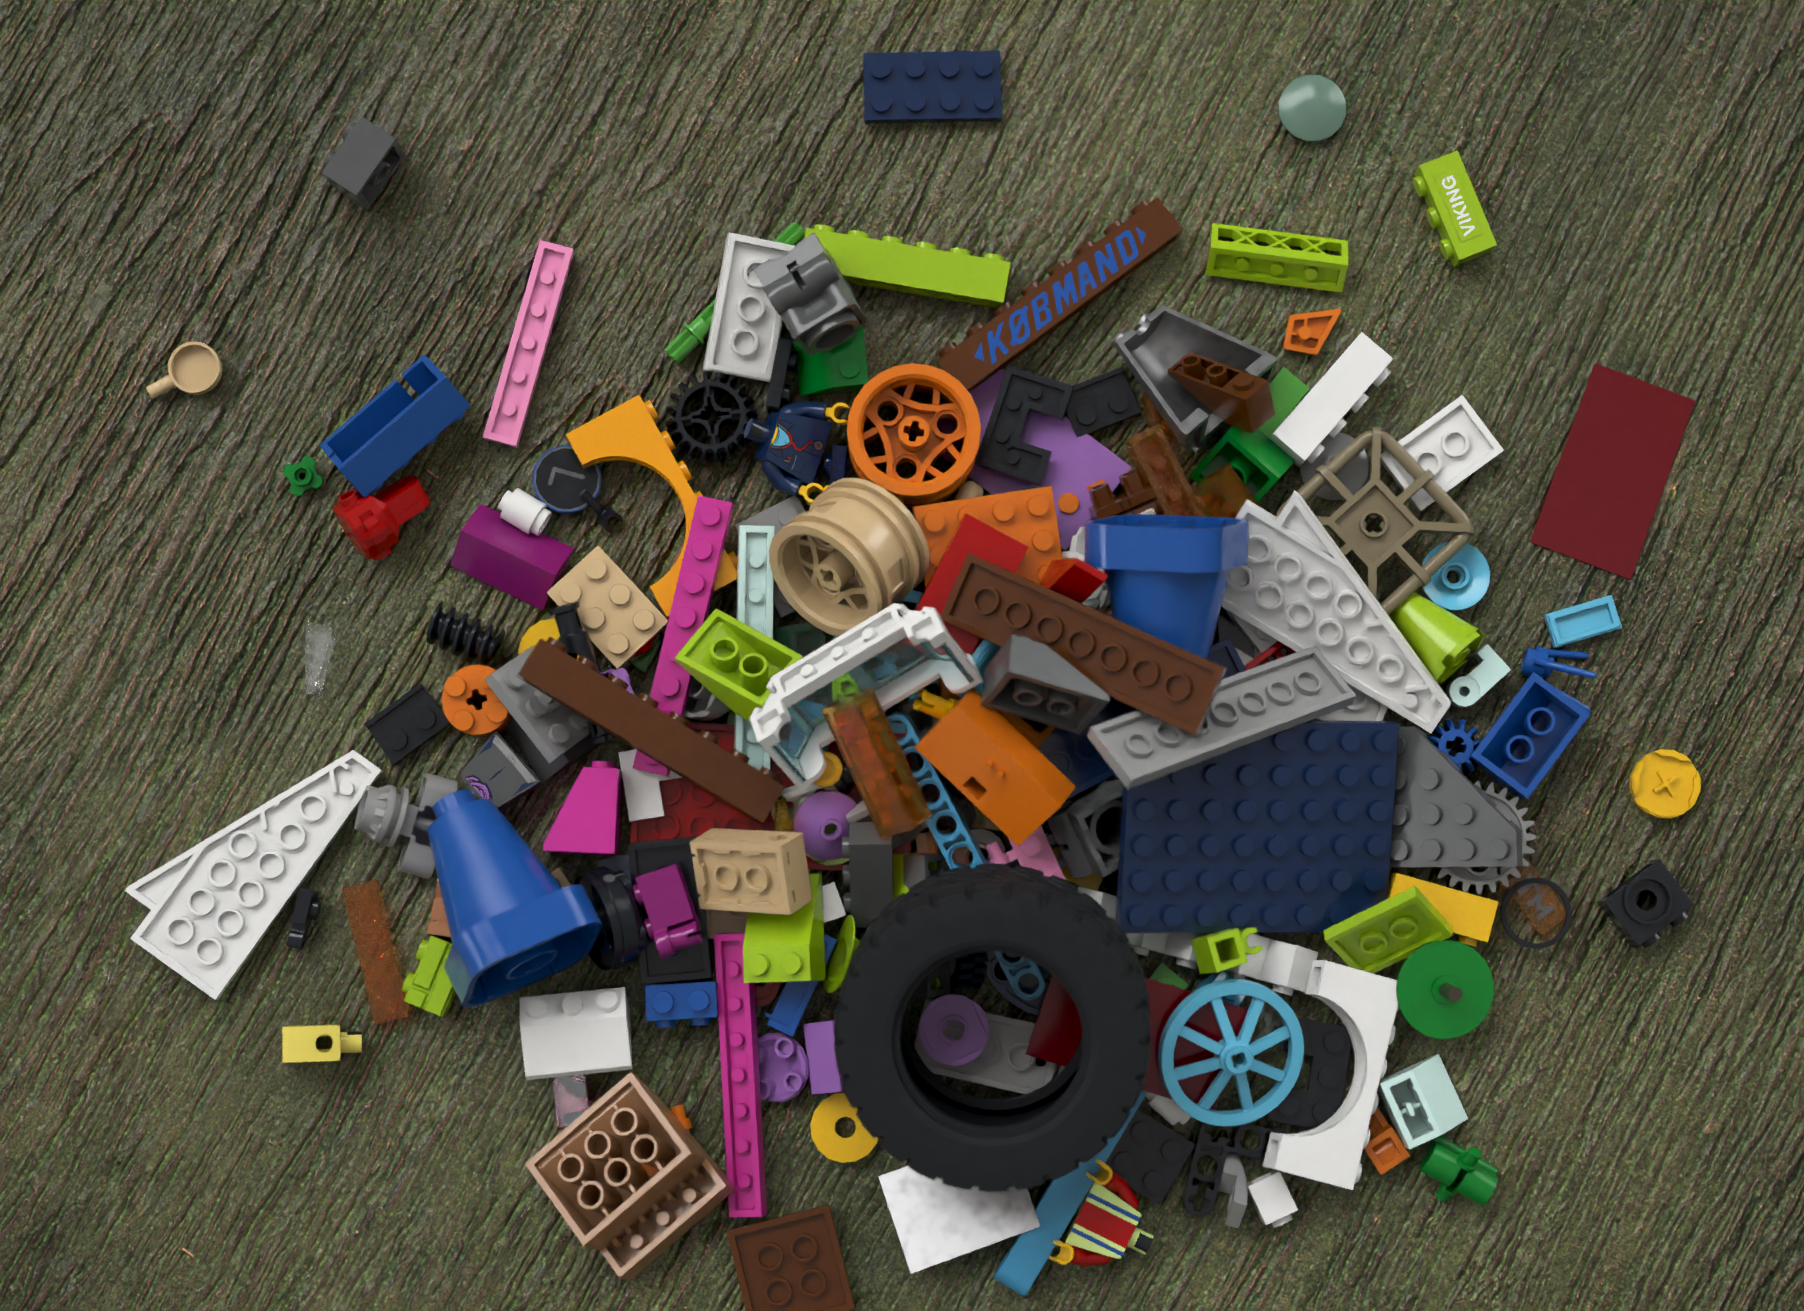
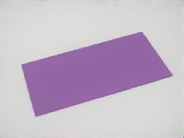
M1003 369L970 393L978 409L981 424L979 448L1006 372ZM941 400V401L939 402V405L946 404V403ZM1030 411L1020 442L1052 452L1042 485H1036V487L1052 486L1058 530L1061 536L1060 544L1061 548L1066 551L1071 545L1072 536L1077 534L1080 527H1085L1086 521L1092 519L1088 510L1092 503L1086 487L1104 479L1109 484L1111 492H1113L1120 483L1118 477L1130 471L1132 467L1088 433L1076 437L1068 418L1065 417L1061 421ZM944 418L937 423V428L941 433L951 434L957 429V425L952 419ZM963 443L954 446L959 453H961ZM947 453L942 455L952 465L955 464ZM974 465L972 473L969 475V478L980 484L982 488L992 495L1019 491L1032 485V483ZM1065 493H1073L1079 500L1078 509L1071 514L1062 512L1058 506L1059 498Z

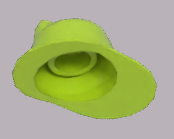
M847 915L844 919L836 946L825 968L826 980H823V988L828 994H832L838 988H842L850 961L860 944V940L855 938V921L852 915Z

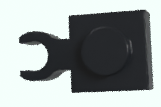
M299 888L291 919L293 923L286 946L304 949L308 927L311 926L312 919H318L321 910L322 900L317 899L319 891Z

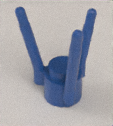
M1536 646L1535 649L1527 648L1520 669V674L1526 675L1527 679L1532 672L1541 678H1549L1552 669L1591 679L1597 677L1595 672L1554 662V658H1551L1587 659L1589 657L1588 653L1546 649ZM1556 688L1558 691H1560L1562 694H1564L1566 697H1568L1570 700H1572L1586 712L1590 713L1591 709L1588 706L1582 704L1580 701L1576 700L1575 698Z

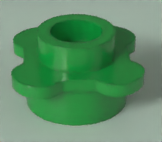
M305 456L301 462L294 465L287 464L283 468V475L289 479L291 484L290 492L295 496H302L304 492L314 488L318 489L323 484V478L318 475L315 469L316 462L312 457ZM305 473L306 478L300 479V474Z

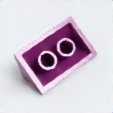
M480 504L460 532L450 566L544 611L551 598L546 592L560 580L575 549L543 533L539 536L532 532L527 534L500 518L501 513Z

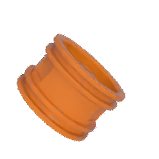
M910 363L893 366L878 373L862 387L855 397L848 415V450L850 461L857 477L883 487L895 497L904 498L903 505L908 508L939 503L957 492L959 487L966 482L972 473L980 444V418L971 394L955 377L944 370L930 365ZM914 392L932 395V404H923L911 400ZM942 400L946 404L939 405V402ZM886 405L893 406L897 410L898 415L892 421H884L878 416L880 408ZM944 418H949L956 423L957 429L951 434H944L938 430L937 423ZM866 422H868L872 429L864 432ZM912 432L918 433L915 441L909 440ZM879 438L885 455L869 457L865 450V444ZM963 443L961 453H959L954 446ZM947 453L955 464L945 473H942L934 468L933 465L937 459ZM903 462H909L915 466L916 473L911 478H902L896 472L897 466ZM887 467L886 474L880 471L878 468ZM925 476H928L932 479L929 481H924Z

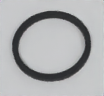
M1528 878L1519 881L1507 891L1501 903L1500 917L1504 930L1512 940L1524 947L1539 949L1557 943L1566 934L1571 923L1572 910L1567 895L1557 884L1543 878ZM1526 884H1545L1554 889L1563 900L1566 911L1564 925L1561 931L1547 942H1526L1516 936L1508 924L1506 917L1508 901L1518 888Z

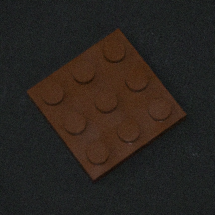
M830 1204L726 1230L746 1311H849L855 1309Z

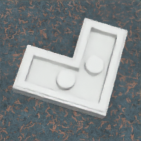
M637 750L618 752L629 821L634 822L664 817L660 782L682 777L671 770L669 777L633 769Z

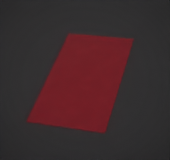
M1595 363L1530 542L1631 580L1695 400Z
M1052 975L1026 1055L1066 1067L1078 1048L1083 1029L1078 1010L1070 994L1060 981ZM1143 977L1149 996L1150 1055L1142 1090L1172 1099L1166 1091L1159 1073V1041L1171 1013L1192 992ZM1210 1002L1196 1010L1184 1024L1217 1042L1223 1039ZM1223 1002L1234 1035L1238 1037L1248 1009ZM1178 1035L1174 1049V1068L1214 1058L1213 1052ZM1221 1069L1177 1081L1185 1095L1198 1104ZM1217 1097V1099L1215 1100V1102L1212 1104V1106L1210 1107V1109H1212V1110L1215 1109V1106H1216L1218 1097Z

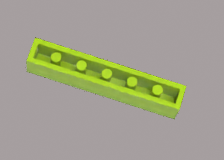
M820 224L814 225V229L807 227L805 229L804 239L815 233L823 246L831 253L848 283L992 308H999L1004 304L1011 262L1004 261V257L1001 255L986 253L984 257L972 256L969 250L962 248H950V252L937 250L936 245L927 242H916V246L902 244V239L892 236H883L882 240L868 238L867 233L856 230H849L848 234L836 233L833 227Z

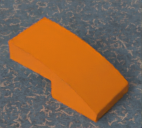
M1377 1107L1376 1111L1371 1114L1368 1126L1370 1129V1139L1363 1151L1377 1172L1382 1175L1410 1157L1392 1126L1388 1124Z

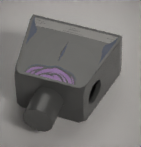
M497 731L491 735L460 774L470 786L468 789L471 790L475 800L490 799L499 810L543 784L535 772L501 733Z

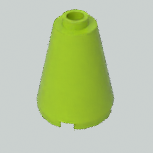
M1416 592L1411 594L1388 615L1436 682L1441 684L1453 676L1467 662L1465 658L1471 651L1469 648L1476 652L1485 638V634L1480 629Z

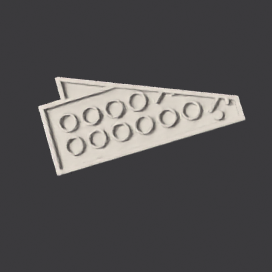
M1294 491L1278 517L1247 499L1235 518L1248 520V564L1230 569L1221 606L1296 652L1316 646L1345 682L1429 733H1432L1450 707V699L1301 495Z
M352 750L128 886L125 892L151 910L130 939L210 997L218 1000L358 807L365 788L368 785L373 786L383 770L355 750Z

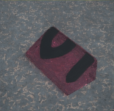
M588 1074L552 1078L558 1128L569 1126L591 1106Z

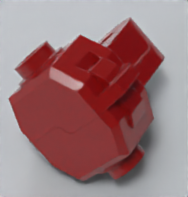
M411 475L396 481L375 496L369 494L364 498L356 489L348 490L338 498L339 503L334 506V513L355 549L366 558L377 561L388 556L391 552L390 547L398 543L399 526L423 511L430 504V499L417 476Z

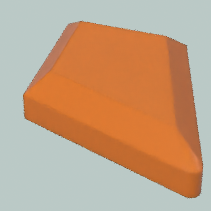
M1341 309L1289 315L1282 350L1317 356L1338 319Z

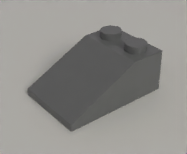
M1012 634L984 671L982 706L1077 734H1081L1109 702V695L1051 648L1025 636Z

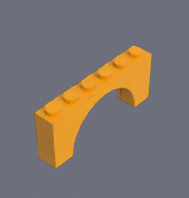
M637 395L566 434V437L583 468L608 461L636 463L660 475L677 494L686 518L684 544L677 561L669 572L658 582L650 586L652 594L668 620L698 495H703L700 490L696 493L692 491L687 481L693 478L684 461L682 460L677 463L671 453L676 447L666 430L660 433L654 421L659 416L651 401L643 402L640 395ZM725 548L713 595L737 582V557L733 551L727 554Z

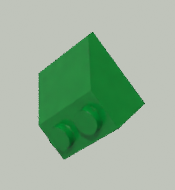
M863 326L849 340L838 347L808 356L795 342V349L798 351L797 369L800 398L860 392L862 387L868 382Z
M1232 426L1191 473L1190 477L1236 517L1247 499L1257 505L1295 460L1259 429L1250 433Z

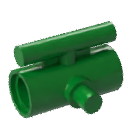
M1442 1136L1432 1139L1430 1142L1431 1147L1424 1156L1419 1171L1439 1182L1440 1188L1436 1192V1197L1440 1201L1446 1202L1451 1196H1455L1458 1193L1479 1206H1484L1497 1185L1498 1177H1496L1498 1168L1481 1159L1482 1153L1476 1147L1472 1146L1467 1151Z

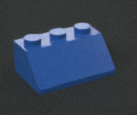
M1532 672L1470 757L1493 781L1501 787L1507 788V791L1513 796H1518L1519 800L1528 799L1590 714L1536 673Z

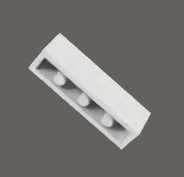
M1361 332L1277 428L1270 439L1295 460L1294 464L1298 467L1305 460L1312 464L1325 449L1320 444L1329 434L1334 438L1347 424L1343 419L1344 415L1350 409L1356 413L1369 398L1364 392L1372 383L1378 388L1391 373L1386 367L1393 358Z

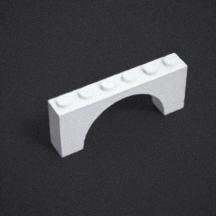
M1313 960L1305 994L1315 997L1328 1005L1346 1026L1354 1049L1355 1067L1353 1081L1347 1097L1340 1108L1321 1125L1308 1131L1293 1134L1271 1132L1263 1167L1353 1190L1354 1184L1359 1181L1362 1172V1165L1360 1163L1362 1151L1367 1147L1370 1139V1129L1368 1126L1371 1114L1376 1111L1379 1102L1377 1094L1379 1081L1384 1077L1387 1069V1060L1385 1059L1387 1048L1395 1036V1025L1393 1023L1396 1011L1399 1010L1396 995L1397 980L1326 960Z

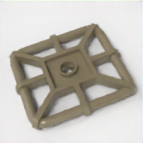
M1372 427L1371 430L1355 438L1327 465L1321 464L1315 470L1316 474L1296 491L1306 502L1326 484L1344 501V504L1330 517H1316L1323 527L1328 528L1343 544L1340 550L1346 557L1351 553L1367 570L1366 586L1375 598L1377 591V569L1393 554L1411 572L1412 575L1380 604L1387 615L1392 613L1421 585L1423 587L1427 586L1432 581L1430 577L1467 544L1471 535H1474L1475 526L1471 524L1466 513L1433 479L1435 475L1429 469L1425 471L1393 436L1385 431H1381V427ZM1368 445H1371L1370 481L1353 495L1335 475ZM1381 445L1415 480L1398 497L1380 480ZM1423 488L1455 523L1419 521L1404 503ZM1288 500L1281 505L1274 516L1278 517ZM1367 517L1372 520L1377 517L1381 519L1382 522L1379 528L1382 531L1379 533L1375 531L1368 532L1365 529L1367 526L1365 519ZM1417 533L1455 535L1423 566H1420L1402 547Z

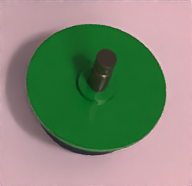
M1453 940L1427 943L1412 952L1403 963L1396 983L1398 1006L1406 1021L1420 1033L1437 1039L1457 1038L1475 1029L1486 1017L1494 994L1493 977L1483 957L1470 946Z

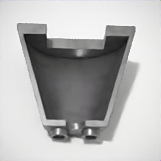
M1161 305L1152 313H1145L1136 325L1138 330L1123 331L1118 335L1113 344L1181 446L1188 452L1193 450L1196 453L1206 450L1217 443L1232 425L1225 423L1168 375L1167 370L1186 354L1193 352L1269 381L1278 358L1266 351L1164 305Z

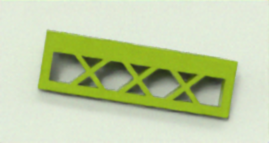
M1212 223L1206 275L1342 293L1348 269V240ZM1218 236L1232 238L1235 241L1218 240ZM1255 242H1266L1269 246H1260ZM1289 246L1301 247L1303 250H1292ZM1328 250L1340 252V256L1329 255L1323 251Z

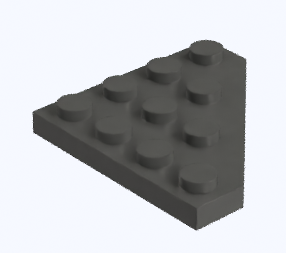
M1419 726L1399 727L1390 867L1523 866L1521 829L1512 820H1508L1495 807L1496 804L1477 785H1473L1461 773L1462 770L1443 751H1439Z

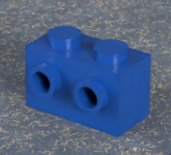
M716 981L645 986L646 1021H655V1028L675 1027L676 1019H690V1026L712 1024L711 1017H718Z

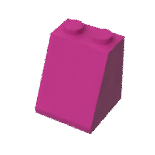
M592 761V767L582 768L543 843V851L561 854L620 856L624 784L622 772L619 768H616V764L609 761Z

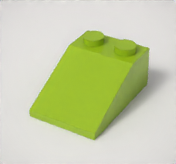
M716 608L675 656V662L732 711L750 721L754 709L760 708L762 710L770 695V691L766 687L771 677L799 661L803 656Z
M809 874L812 901L791 915L748 912L743 942L744 983L826 980L822 874Z

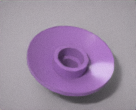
M829 790L815 793L801 803L794 816L793 831L803 833L805 852L821 860H833L842 857V837H849V822L846 815L857 806L853 799L841 792ZM827 824H835L836 830L834 833L826 834L824 832Z

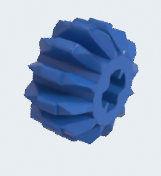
M1447 718L1444 720V729L1437 724L1433 730L1437 737L1427 735V738L1461 770L1463 767L1466 771L1472 772L1475 767L1470 760L1472 759L1470 755L1473 753V748H1476L1482 740L1472 741L1471 737L1478 730L1476 727H1473L1464 732L1466 720H1459L1456 727H1454L1452 719ZM1456 740L1458 742L1456 747L1460 746L1461 749L1460 752L1451 756L1448 754L1450 749L1446 750V743Z

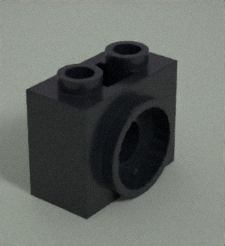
M1660 859L1650 861L1597 901L1631 947L1642 945L1644 948L1649 947L1661 938L1659 931L1670 924L1672 927H1675L1689 916L1687 910L1694 905ZM1640 891H1645L1650 896L1651 902L1646 910L1640 909L1636 903V897Z

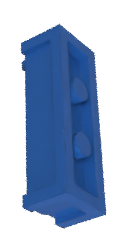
M824 934L825 967L837 943L836 939ZM819 980L786 982L773 1013L765 1012L764 1016L770 1018L767 1025L793 1037Z

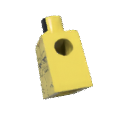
M340 1025L282 1026L283 1063L340 1061V1053H362V1031L340 1032ZM318 1037H330L332 1039L331 1048L318 1049L315 1044Z

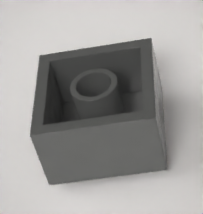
M361 116L357 123L352 122L347 127L342 137L344 142L337 151L333 150L328 154L323 163L324 170L322 174L334 190L368 211L406 155L396 138Z

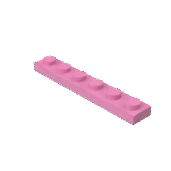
M543 240L539 241L483 434L485 440L518 448L573 259L574 249Z

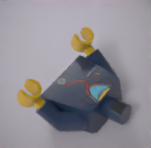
M802 401L784 405L779 412L770 413L766 423L752 418L748 421L744 430V438L759 443L755 459L762 463V471L774 488L797 498L804 496L809 506L814 501L809 498L810 494L814 491L822 493V486L818 483H813L833 424L828 420L832 418L840 425H847L848 420H839L837 418V413L840 409H851L847 404L842 402L836 403L831 408L827 403Z

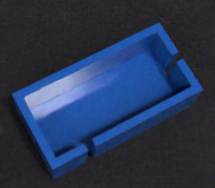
M425 354L401 374L417 392L418 398L414 400L395 379L319 445L364 498L370 493L378 491L384 485L386 479L396 470L406 467L410 463L412 456L423 447L431 445L442 430L449 424L459 421L463 417L465 410L471 406Z

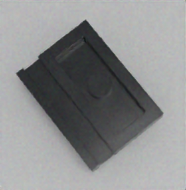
M1123 366L1073 385L1074 391L1066 412L1076 437L1087 433H1095L1141 414L1129 381H1127Z
M419 683L364 723V725L371 732L393 765H397L449 727L451 723L425 689L424 685Z

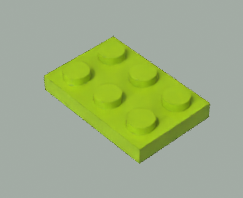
M1416 886L1323 930L1324 939L1327 944L1349 967L1373 974L1409 957L1412 952L1422 945L1443 941L1453 936L1452 927Z

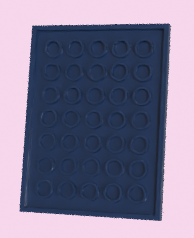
M1310 720L1127 789L1123 784L1115 921L1124 933H1216L1226 929L1238 928L1240 931L1251 927L1256 928L1257 932H1323V930L1387 900L1399 723L1394 721Z

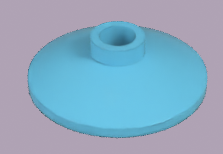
M1448 542L1433 548L1425 557L1422 566ZM1467 543L1430 577L1432 581L1427 586H1422L1426 596L1433 603L1444 609L1454 611L1467 609L1479 602L1488 589L1490 583L1488 563L1477 548ZM1449 571H1454L1458 574L1459 580L1457 583H1450L1448 581L1447 574Z

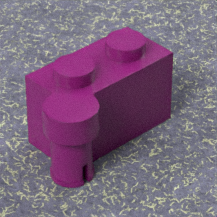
M680 862L635 878L637 884L633 885L634 895L639 906L645 905L649 917L644 919L645 927L649 938L655 940L662 959L676 955L677 950L702 943L701 933L689 936V934L702 930Z

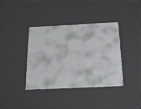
M908 1166L878 1176L911 1274L1040 1227L1027 1188L1016 1190L1015 1187H1009L1008 1191L1002 1192L979 1191V1187L973 1186L970 1190L956 1188L943 1184V1179L938 1177L935 1180L925 1177Z

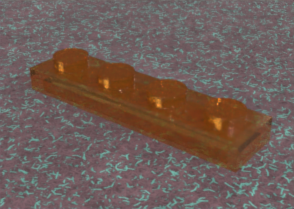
M378 880L342 888L374 1025L411 1016L408 1003L404 1001L406 995L402 992L403 982Z

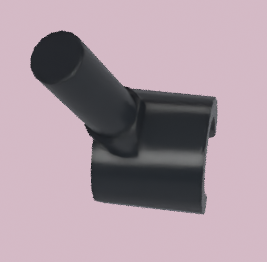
M586 489L579 494L597 514L598 524L606 531L613 533L607 526L608 520L611 517H616L623 523V518L611 507H604Z

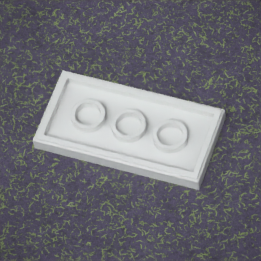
M730 232L727 233L703 370L770 382L783 319L768 299L754 268L770 259L786 255L795 247L794 245Z

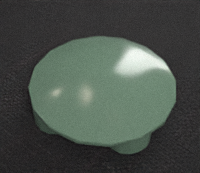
M1304 75L1294 79L1283 90L1279 100V121L1294 137L1310 141L1311 143H1321L1326 138L1331 137L1341 128L1346 116V100L1341 89L1332 80L1320 75Z

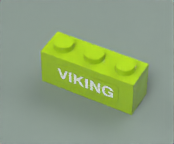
M1458 150L1419 165L1414 173L1413 185L1418 196H1424L1428 206L1426 216L1429 224L1433 229H1438L1442 239L1439 241V246L1443 257L1446 260L1450 259L1453 267L1491 253L1497 246V243Z

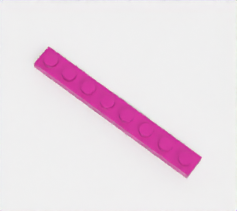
M698 495L650 697L659 703L657 709L668 716L671 711L682 717L684 716L693 676L675 662V656L708 617L734 509L732 502ZM638 750L636 751L633 769L669 777V769Z
M745 932L714 934L726 1169L727 1178L735 1187V1190L728 1196L729 1217H763L767 1215L755 983H744L743 942Z

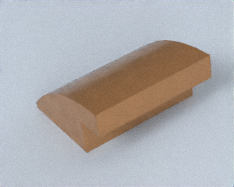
M634 1072L628 1073L525 1163L582 1245L599 1250L617 1276L628 1281L634 1278L735 1190V1187L700 1143ZM642 1163L657 1168L660 1171L654 1177H650L645 1168L642 1167Z

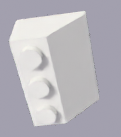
M625 987L519 998L520 1033L526 1080L632 1070L630 1008Z

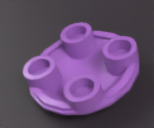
M767 1033L759 1037L758 1056L761 1100L786 1102L796 1097L805 1087L809 1075L808 1058L803 1047L793 1037L783 1033Z

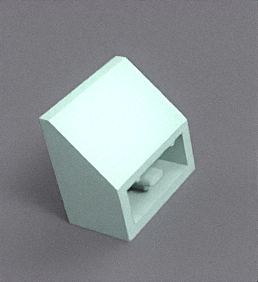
M1439 1054L1422 1060L1379 1081L1377 1091L1399 1139L1407 1149H1412L1439 1137L1468 1119Z

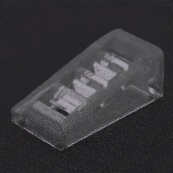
M309 621L306 623L305 693L319 698L339 633L331 627Z

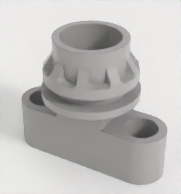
M426 773L422 779L415 805L408 804V788L401 787L397 793V788L393 785L388 784L380 788L368 785L363 792L358 806L354 828L355 830L365 832L373 842L380 843L384 838V845L390 848L396 842L398 835L405 836L397 870L429 879L435 868L427 831L429 826L437 819L432 808L440 799L456 792L458 783L451 779Z

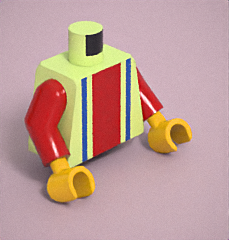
M1100 1159L1095 1160L1100 1165V1170L1097 1174L1091 1175L1089 1172H1086V1176L1094 1183L1078 1208L1063 1239L1065 1242L1060 1240L1053 1241V1244L1060 1246V1253L1056 1257L1049 1255V1259L1062 1265L1070 1263L1084 1267L1106 1265L1114 1258L1121 1259L1126 1247L1145 1255L1152 1243L1154 1236L1136 1227L1142 1214L1137 1211L1139 1201L1125 1179L1113 1172Z

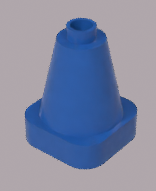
M1127 514L1086 521L1084 562L1094 568L1103 569V572L1108 575L1105 582L1114 618L1208 660L1230 569L1248 564V520L1226 517Z
M464 789L451 793L434 804L432 809L437 819L429 826L427 831L452 940V946L444 968L463 1007L470 1008L483 1005L558 974L575 965L590 953L602 928V923L583 885H571L563 888L492 800H475L471 790Z

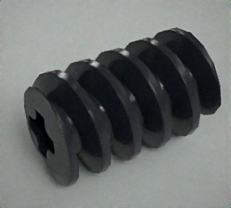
M441 601L430 619L427 629V643L433 645L439 640V648L444 651L452 645V654L454 656H459L465 651L464 657L467 662H471L477 657V665L486 666L496 656L506 631L502 630L495 637L493 636L494 625L492 624L482 631L480 630L481 619L479 618L472 625H469V614L466 612L459 619H456L455 607H452L445 614L443 613L444 602Z

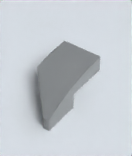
M1228 1151L1218 1191L1230 1194L1225 1225L1239 1228L1247 1207V1181L1237 1153Z

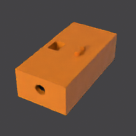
M971 688L929 729L915 748L1008 838L1019 846L1063 805L1076 786L996 709L982 706V696L974 688Z

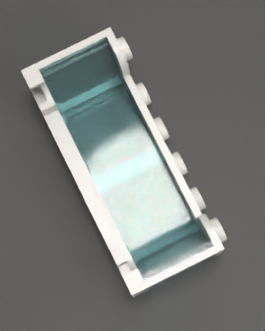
M893 603L772 676L766 687L770 691V695L762 710L760 708L754 709L750 721L758 743L801 790L818 780L824 773L827 764L822 751L824 746L942 677L945 686L952 693L966 692L983 682L973 657L970 654H966L949 633L935 608L923 607L922 611L908 610L904 604Z

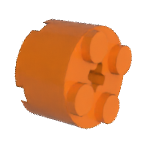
M470 665L461 668L446 680L443 689L442 707L446 718L455 728L470 736L484 738L490 737L496 731L500 733L513 717L484 681L490 674L496 671L491 667ZM478 693L483 697H487V701L482 703V709L480 710L472 705V701L476 700V694Z

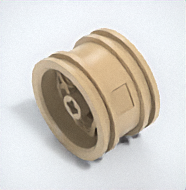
M842 478L829 485L811 503L808 512L795 516L776 533L769 547V563L773 577L789 604L813 626L837 637L887 608L892 603L904 599L924 580V576L929 569L930 554L927 541L920 525L911 512L898 498L883 487L859 478Z

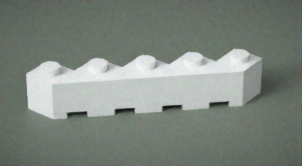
M1078 886L1077 892L1088 894L1106 910L1108 917L1116 920L1117 896ZM1125 933L1129 939L1128 944L1134 948L1136 954L1148 957L1149 950L1176 957V965L1195 970L1197 962L1190 939L1209 934ZM1250 934L1247 937L1248 946H1262L1263 950L1258 954L1246 955L1248 963L1226 969L1235 979L1245 980V977L1267 982L1273 984L1272 991L1292 996L1294 990L1306 991L1313 960H1317L1318 952L1298 945Z

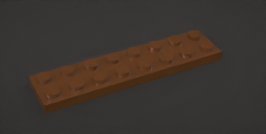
M970 553L966 556L941 615L942 620L1001 647L1012 634L1025 636L1033 641L1045 644L1110 697L1193 735L1199 734L1227 668Z

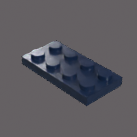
M1000 51L863 53L865 124L1001 121Z

